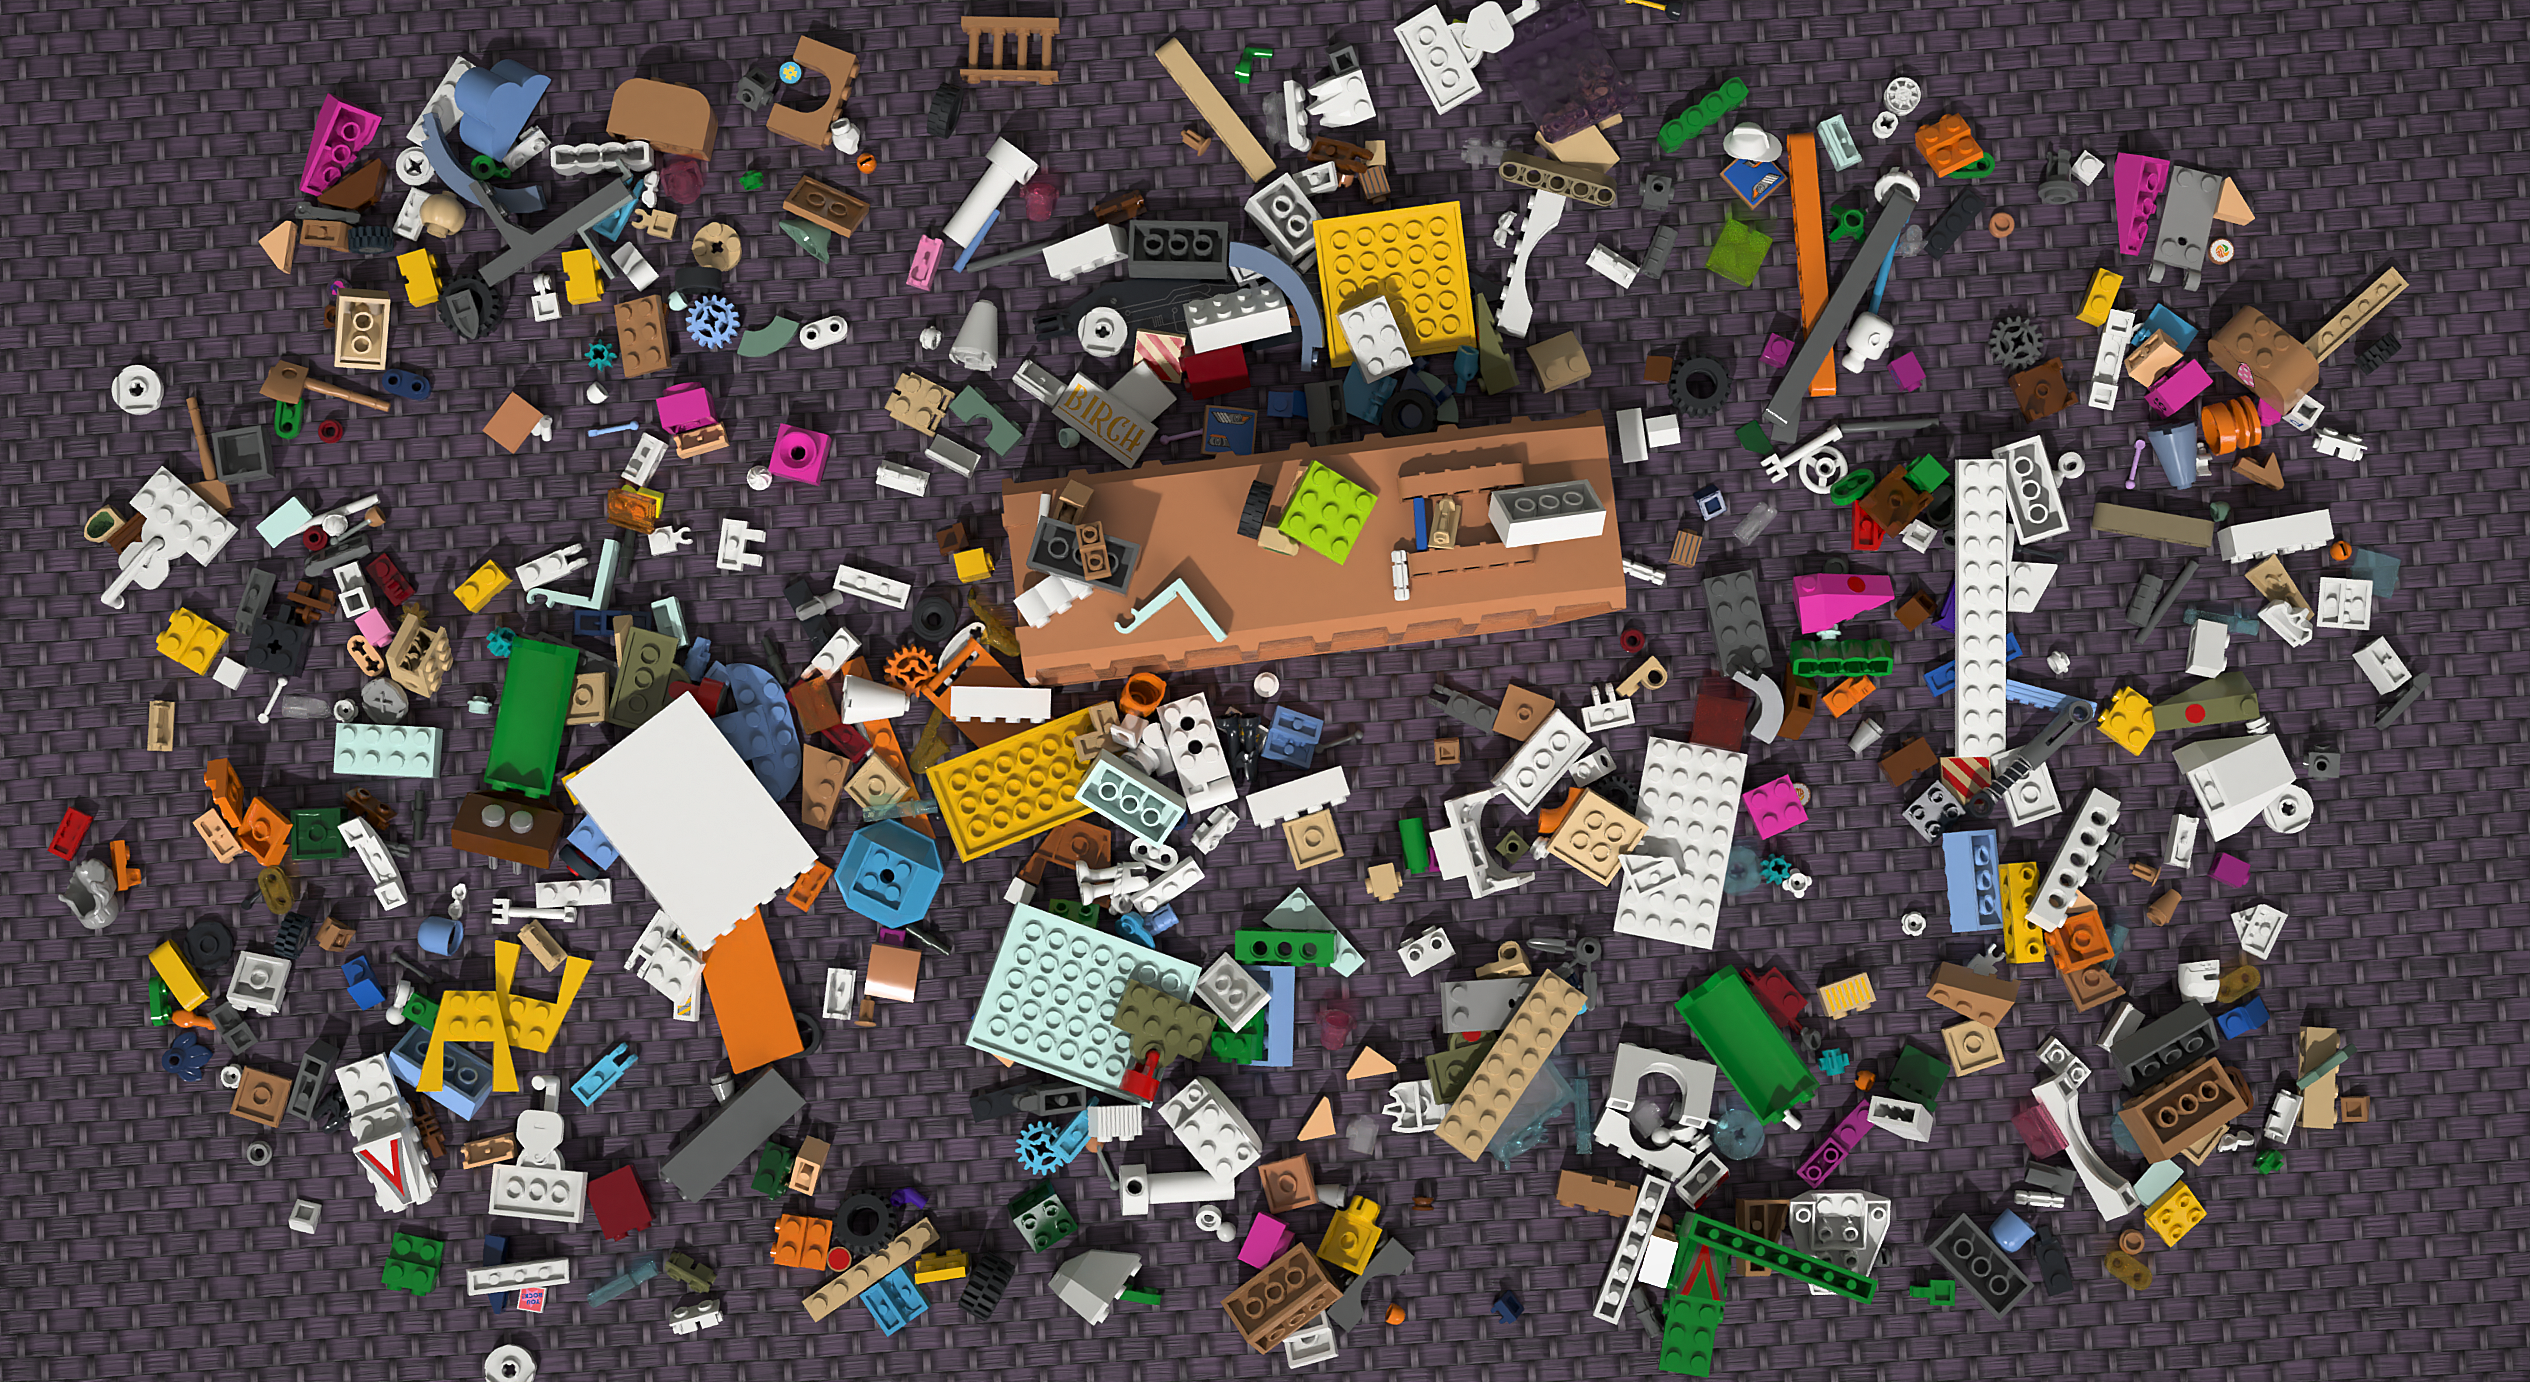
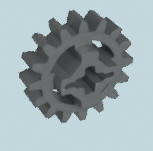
M2017 316L2014 322L2008 317L2005 319V325L1999 322L1996 325L1998 330L1993 329L1990 334L1995 338L1988 341V344L1994 345V348L1989 353H1996L1997 356L1994 362L2003 361L2002 368L2010 364L2011 371H2014L2018 365L2023 370L2026 368V362L2032 365L2035 362L2033 357L2038 358L2041 355L2037 349L2041 348L2043 343L2038 342L2037 339L2042 336V333L2036 334L2034 332L2038 326L2030 327L2029 319L2022 323L2020 316ZM2010 328H2018L2014 333L2005 332V330ZM2018 337V347L2013 350V340ZM2000 344L2003 345L2005 353L2002 351ZM2017 354L2027 355L2021 359H2014Z

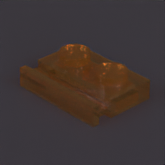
M615 487L608 490L607 513H609L607 523L648 535L655 532L656 499Z
M824 676L800 684V686L790 688L806 735L809 736L817 731L819 732L842 723Z

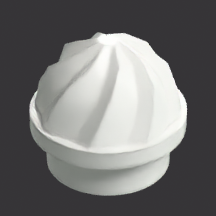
M755 466L748 472L747 481L753 489L764 490L771 484L772 475L766 467Z
M333 511L325 516L322 526L324 531L330 536H339L346 531L348 521L342 513Z

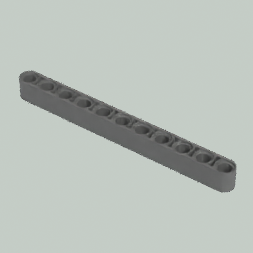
M1895 189L1764 409L1762 417L1782 429L1785 427L1917 204L1916 200L1898 189Z

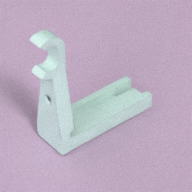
M605 539L592 599L533 588L527 594V602L529 604L534 603L535 596L542 594L548 597L546 605L549 608H552L555 602L597 611L607 610L621 543Z
M1182 578L1176 580L1140 611L1131 608V613L1135 615L1136 619L1129 627L1123 628L1121 623L1114 622L1115 628L1119 632L1124 634L1131 633L1176 598V592L1178 591L1217 642L1221 643L1228 637L1224 629L1221 628Z

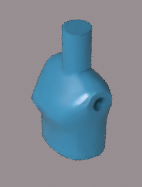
M1467 345L1458 346L1453 365L1454 372L1458 375L1455 390L1458 393H1465L1467 381L1472 380L1480 369L1478 365L1479 351L1474 347Z

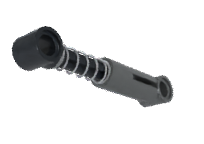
M2083 700L2066 705L2058 716L2017 753L2018 760H2013V764L2007 766L2004 773H1999V777L1996 780H1992L1989 787H1984L1983 790L1980 789L1976 794L1966 799L1964 808L1967 815L1976 819L1989 816L1996 806L1999 797L2002 798L2001 795L2005 791H2009L2013 784L2017 785L2016 781L2020 777L2024 778L2023 775L2028 770L2035 771L2083 725L2091 721L2093 718L2092 706ZM2075 707H2079L2083 711L2081 720H2077L2073 715ZM2066 723H2068V725H2067L2063 730H2061V731L2052 739V736H2053L2062 726H2064ZM1977 799L1982 800L1984 803V810L1981 813L1974 809V802Z

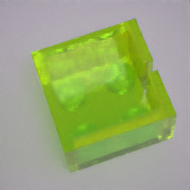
M1729 218L1704 267L1748 288L1753 282L1773 239L1756 230L1749 233L1747 232L1748 226Z

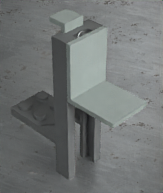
M620 157L615 159V162L624 174L622 177L617 178L536 233L509 219L508 216L511 215L509 209L503 202L498 203L494 197L497 192L489 181L486 183L483 180H476L468 186L511 247L510 250L478 270L489 287L496 286L576 232L583 238L611 280L617 278L619 274L589 230L637 199L626 182L633 175Z

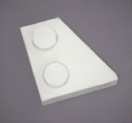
M1618 855L1637 900L1683 880L1673 857Z

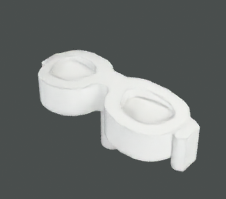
M652 171L644 177V185L648 187V190L643 192L642 200L650 208H655L657 203L656 192L658 191L659 171Z
M1512 211L1504 213L1499 218L1498 223L1500 226L1493 235L1496 244L1502 248H1505L1504 244L1507 233L1514 234V230L1508 228L1514 217L1517 216Z
M460 883L452 890V897L456 899L448 908V913L452 920H459L462 916V900L467 894L466 884Z
M2239 1131L2236 1137L2232 1134H2225L2221 1137L2218 1150L2219 1152L2229 1149L2235 1151L2238 1144L2252 1145L2255 1139L2246 1131Z

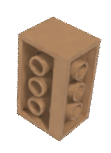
M2203 1056L2184 1069L2167 1076L2163 1082L2157 1085L2154 1084L2142 1091L2144 1094L2127 1100L2122 1104L2124 1108L2117 1113L2149 1164L2170 1159L2247 1110L2248 1107L2217 1058L2206 1059Z
M1300 1242L1220 1302L1246 1342L1264 1355L1344 1296V1294L1318 1256L1304 1243Z

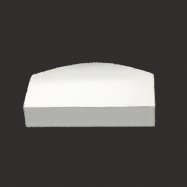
M2265 904L2231 914L2242 949L2266 960L2288 915Z

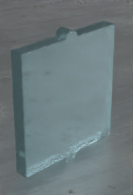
M2359 548L2354 565L2350 568L2352 570L2350 579L2373 581L2372 594L2391 599L2395 582L2399 580L2397 574L2401 559Z

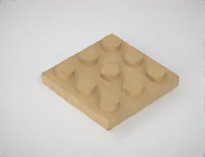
M1587 787L1545 848L1553 855L1607 887L1622 866L1618 855H1630L1649 829V826Z

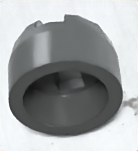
M1948 530L1942 536V545L1948 551H1955V530ZM1949 537L1951 541L1954 543V546H1952L1947 540Z
M1880 1247L1874 1264L1879 1267H1887L1893 1261V1254L1888 1248ZM1881 1251H1885V1264H1882Z

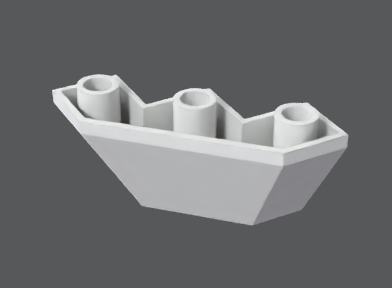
M1091 1249L1065 1261L1048 1285L1063 1301L1092 1325H1095L1097 1321L1102 1323L1110 1312L1107 1308L1113 1298L1118 1300L1127 1288L1123 1284L1128 1276L1132 1275L1134 1277L1142 1266L1139 1262L1142 1256L1138 1253Z

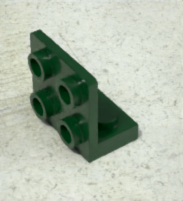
M1905 1045L1884 1088L1911 1103L1922 1104L1927 1111L1934 1113L1938 1105L1934 1100L1951 1068L1910 1045Z
M767 1141L751 1189L770 1195L768 1199L772 1201L785 1195L790 1181L786 1179L788 1174L794 1169L797 1150Z
M1047 1179L1007 1204L1013 1222L1036 1254L1078 1229L1077 1223L1059 1199L1050 1179Z

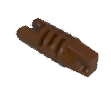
M423 1094L420 1096L426 1112L425 1115H420L417 1105L413 1100H409L406 1103L410 1105L413 1121L420 1132L425 1148H430L434 1158H438L447 1154L443 1143L446 1137L428 1095Z

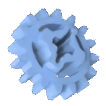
M713 295L711 301L706 296H703V303L700 304L696 300L695 305L697 308H689L688 310L692 317H687L686 321L692 325L687 327V331L695 332L691 338L694 341L700 338L699 345L702 347L708 343L710 349L714 348V344L723 348V341L726 340L730 344L732 341L729 337L731 335H738L734 327H740V323L735 321L739 317V313L732 312L735 306L732 303L727 305V299L724 297L719 302L716 295ZM714 307L722 308L726 312L718 313L715 311ZM704 311L701 319H698L699 315ZM711 314L717 320L715 321V330L710 325ZM725 325H728L726 331L722 334ZM708 331L711 333L713 338L706 337L702 335L700 332Z

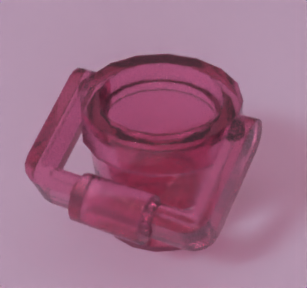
M682 161L670 164V167L664 168L660 172L666 196H671L678 203L690 204L699 197L701 188L705 187L699 165L696 161L687 163ZM694 167L697 177L686 170ZM672 173V174L669 176L668 184H667L665 175Z
M1039 182L1030 183L1024 188H1019V198H1025L1027 218L1038 222L1050 219L1053 200L1059 198V189Z
M1339 1009L1316 1012L1315 1022L1316 1024H1321L1320 1043L1323 1047L1330 1050L1343 1048L1349 1032L1357 1027L1356 1018Z

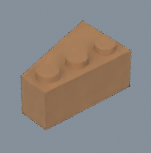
M804 744L802 822L829 831L854 763L852 760Z
M1942 962L1932 975L1926 997L1994 1029L2015 1003L2021 981L2013 979L2012 982L1997 979L1996 974L1989 973V976L1973 973L1974 969Z
M1560 1168L1554 1198L1560 1200L1559 1205L1574 1207V1204L1583 1205L1584 1210L1598 1213L1599 1209L1609 1211L1608 1215L1623 1218V1215L1633 1216L1638 1186L1630 1182Z
M1784 1197L1736 1198V1229L1778 1244L1781 1232L1786 1224L1785 1218L1791 1199ZM1736 1257V1274L1743 1276H1770V1269Z

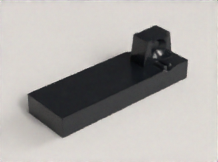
M805 579L783 590L795 614L798 606L812 601L813 597H815ZM817 614L805 620L799 619L819 654L836 634L825 614Z

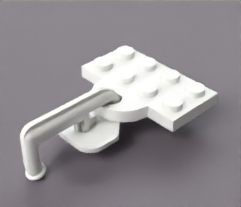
M1522 0L1523 6L1506 16L1499 4L1487 1L1470 12L1467 24L1453 23L1451 25H1447L1438 6L1434 5L1394 28L1398 39L1440 115L1483 91L1472 69L1480 62L1484 51L1496 53L1512 43L1514 31L1511 26L1537 12L1540 9V3L1537 0Z
M161 466L129 502L147 518L142 527L141 538L143 542H132L120 555L118 563L123 572L102 594L101 601L116 609L122 608L125 600L120 594L132 580L148 590L157 588L170 573L169 560L178 558L186 552L206 567L239 529L170 471Z
M537 1075L533 1077L532 1085L537 1090H542L546 1086L544 1111L526 1110L520 1114L516 1136L524 1150L519 1155L516 1165L494 1164L489 1214L583 1223L588 1172L565 1170V1160L561 1152L556 1148L562 1142L564 1132L563 1117L557 1113L560 1078L555 1075Z

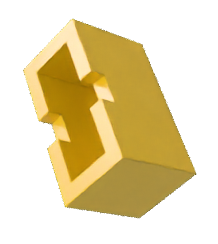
M423 248L397 256L402 276L406 275V278L409 280L405 287L410 303L415 307L439 301L437 298L439 294L443 295L441 289L444 286V282L441 277L437 276L435 268H438V262L435 255Z
M582 249L562 252L564 272H568V276H570V281H565L568 301L572 305L602 301L601 293H604L603 280L599 279L598 270L601 269V265L591 250Z
M2099 268L2093 273L2076 318L2097 327L2105 323L2123 277L2103 268Z
M983 548L953 554L958 577L962 583L992 577L991 570H995L993 559L990 553H986Z
M490 559L453 593L469 611L477 613L491 601L490 599L500 593L513 580L497 562Z

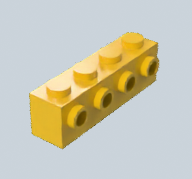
M2036 862L1999 864L1998 872L2006 964L2045 961L2046 946L2042 937L2043 928L2024 918L2038 891L2040 874L2036 867Z

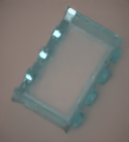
M1549 1057L1546 1058L1488 1143L1487 1147L1495 1160L1504 1162L1506 1160L1504 1154L1512 1148H1520L1524 1144L1522 1140L1530 1133L1540 1132L1543 1129L1542 1124L1550 1117L1556 1118L1562 1114L1561 1108L1566 1104L1579 1101V1098Z

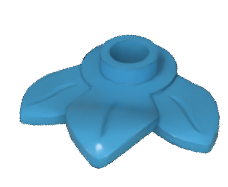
M1133 911L1125 913L1121 919L1115 922V931L1124 940L1155 950L1153 938L1143 928L1145 923L1138 913Z

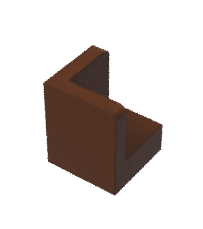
M962 522L952 525L953 528L936 533L942 557L971 548Z

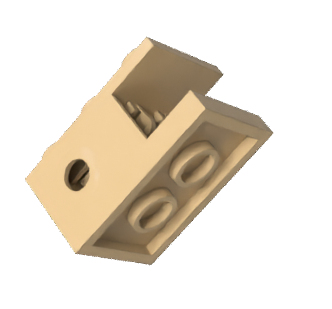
M410 613L406 616L385 655L392 680L401 687L428 698L431 697L433 691H438L442 683L441 676L444 671L450 669L453 663L445 628L440 626L437 633L420 627L418 617Z

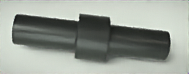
M626 528L624 546L621 547L619 556L622 558L619 577L629 578L631 560H634L635 549H633L635 529Z
M770 636L761 639V643L768 656L766 658L770 668H773L779 684L783 685L789 682L782 663H784L780 653L776 652Z
M415 791L414 810L411 812V820L414 821L413 840L417 841L423 840L424 821H426L427 811H424L425 791Z
M909 923L905 929L907 933L921 941L920 944L928 949L932 947L946 957L952 950L951 947L936 939V935L929 931L926 933L912 923Z

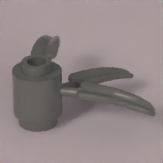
M1585 937L1574 946H1568L1565 940L1529 939L1526 942L1527 946L1537 950L1564 954L1566 950L1572 951L1574 960L1570 963L1564 962L1553 972L1564 981L1574 972L1573 966L1577 962L1586 965L1587 971L1583 973L1584 995L1588 999L1585 1003L1586 1008L1592 1011L1597 1000V974L1591 970V963L1600 956L1601 946L1599 942L1592 937ZM1585 946L1589 948L1590 954L1585 951Z

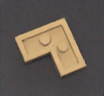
M1114 701L1090 707L1088 710L1095 732L1072 739L1079 762L1096 758L1102 748L1110 753H1116L1128 748L1113 742L1110 729L1112 724L1119 727L1121 725Z

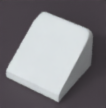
M1014 877L1004 899L1015 905L1017 901L1029 905L1038 888Z
M297 1199L288 1220L290 1228L314 1234L322 1205Z

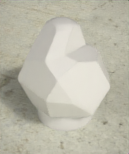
M847 118L834 121L831 124L834 145L840 151L854 154L858 150L857 144L860 130L854 123L850 124Z

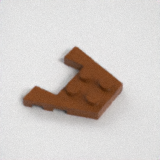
M1077 819L1058 825L1050 832L1039 849L1018 874L1017 878L1039 885L1047 861L1076 870V861L1078 860L1085 861L1089 869L1110 868L1111 831ZM1111 880L1095 882L1094 885L1111 883ZM1110 894L1093 899L1092 903L1100 904V906L1109 909Z

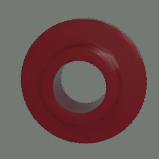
M327 419L320 424L318 435L325 443L334 444L342 438L343 427L338 421ZM330 428L335 429V433L332 436L328 435Z
M312 526L304 532L303 543L308 549L319 551L327 545L328 534L323 528ZM317 534L319 537L318 541L313 543L311 537Z
M1636 628L1625 630L1620 637L1621 647L1629 653L1640 651L1645 643L1643 633ZM1630 636L1636 638L1637 642L1635 645L1628 643Z

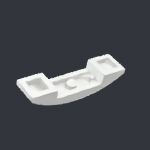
M2110 309L2095 359L2088 406L2113 411L2118 389L2117 381L2127 338H2130L2135 317L2133 313Z
M360 816L339 824L337 827L349 848L355 846L376 882L377 887L374 891L384 909L387 911L407 903L408 897L399 870L387 847L374 829Z

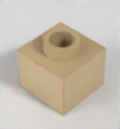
M1385 140L1365 141V148L1363 149L1370 150L1374 153L1372 161L1360 158L1361 163H1365L1368 169L1382 165L1383 170H1385Z

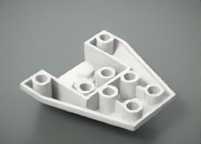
M2275 733L2197 741L2172 752L2182 775L2186 773L2205 812L2207 819L2204 820L2215 842L2239 832L2297 779Z
M1860 1189L1809 1190L1790 1200L1789 1226L1798 1252L1863 1276H1869L1890 1223L1889 1198ZM1808 1284L1812 1295L1836 1294Z

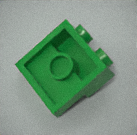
M1260 1009L1237 1033L1219 1016L1218 1031H1212L1211 1056L1217 1057V1062L1232 1063V1058H1237V1064H1252V1060L1262 1059L1265 1009Z
M398 1231L395 1232L390 1256L386 1258L381 1282L386 1283L387 1289L402 1291V1287L412 1289L411 1294L426 1296L427 1292L435 1291L446 1242Z

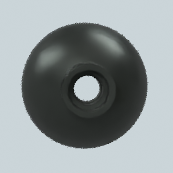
M1943 481L1931 492L1935 499L1927 506V517L1933 527L1941 530H1950L1955 528V482Z

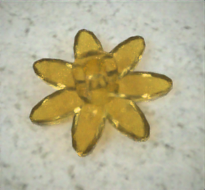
M418 603L413 605L412 611L406 605L402 606L406 615L398 616V621L404 622L406 616L410 613L418 617L420 626H428V623L421 619L428 614V611L423 610L419 612Z

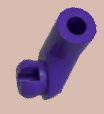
M912 1187L897 1189L890 1197V1202L895 1207L912 1202L921 1210L929 1200Z

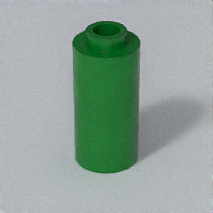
M1423 817L1398 821L1405 870L1410 869L1411 874L1426 872L1425 867H1429L1430 864Z

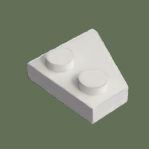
M2011 562L2010 573L2007 576L2006 611L2031 613L2057 570V564Z

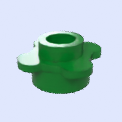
M752 170L744 173L739 182L744 186L745 190H753L763 185L762 179H764L762 172Z

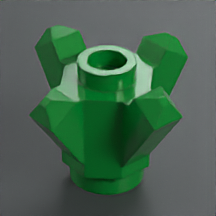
M1835 204L1829 209L1831 214L1838 219L1837 229L1828 236L1833 243L1843 235L1853 236L1860 244L1864 242L1867 236L1863 229L1864 216L1868 213L1863 207L1858 210H1847Z

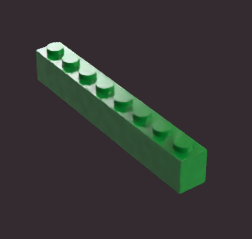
M1686 1211L1678 1236L1860 1303L1871 1305L1878 1284L1877 1280L1696 1213Z

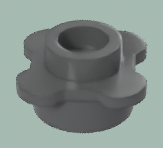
M1803 1027L1799 1036V1048L1801 1051L1808 1050V1052L1813 1053L1820 1047L1821 1035L1815 1028L1809 1030L1808 1027Z

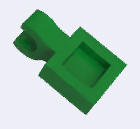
M2264 1149L2256 1156L2255 1160L2257 1162L2252 1167L2260 1174L2267 1175L2271 1170L2277 1172L2284 1165L2280 1161L2283 1156L2275 1149Z
M1928 1279V1286H1909V1296L1928 1298L1929 1305L1955 1306V1280Z

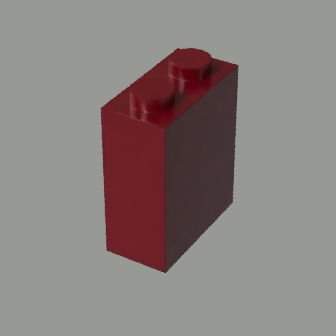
M1241 343L1195 354L1193 345L1181 347L1183 356L1178 357L1181 371H1186L1188 378L1183 380L1186 392H1192L1194 401L1251 387Z
M634 1163L588 1182L586 1185V1193L606 1240L614 1238L616 1242L628 1237L627 1231L633 1228H637L638 1232L652 1226L650 1221L657 1218Z

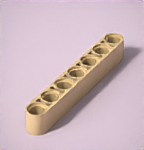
M1175 37L1154 52L1161 64L1256 183L1276 169L1269 155Z

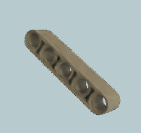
M1514 150L1506 151L1501 156L1499 174L1506 181L1600 206H1609L1615 201L1617 183L1611 176ZM1506 164H1513L1516 167L1509 168ZM1537 170L1539 173L1532 174L1530 173V171ZM1560 176L1563 179L1555 180L1553 177ZM1577 183H1585L1586 186H1578ZM1601 189H1608V190H1610V192L1604 193V192H1601L1600 190H1601Z
M2095 503L2091 528L2165 542L2210 548L2215 522L2108 503Z

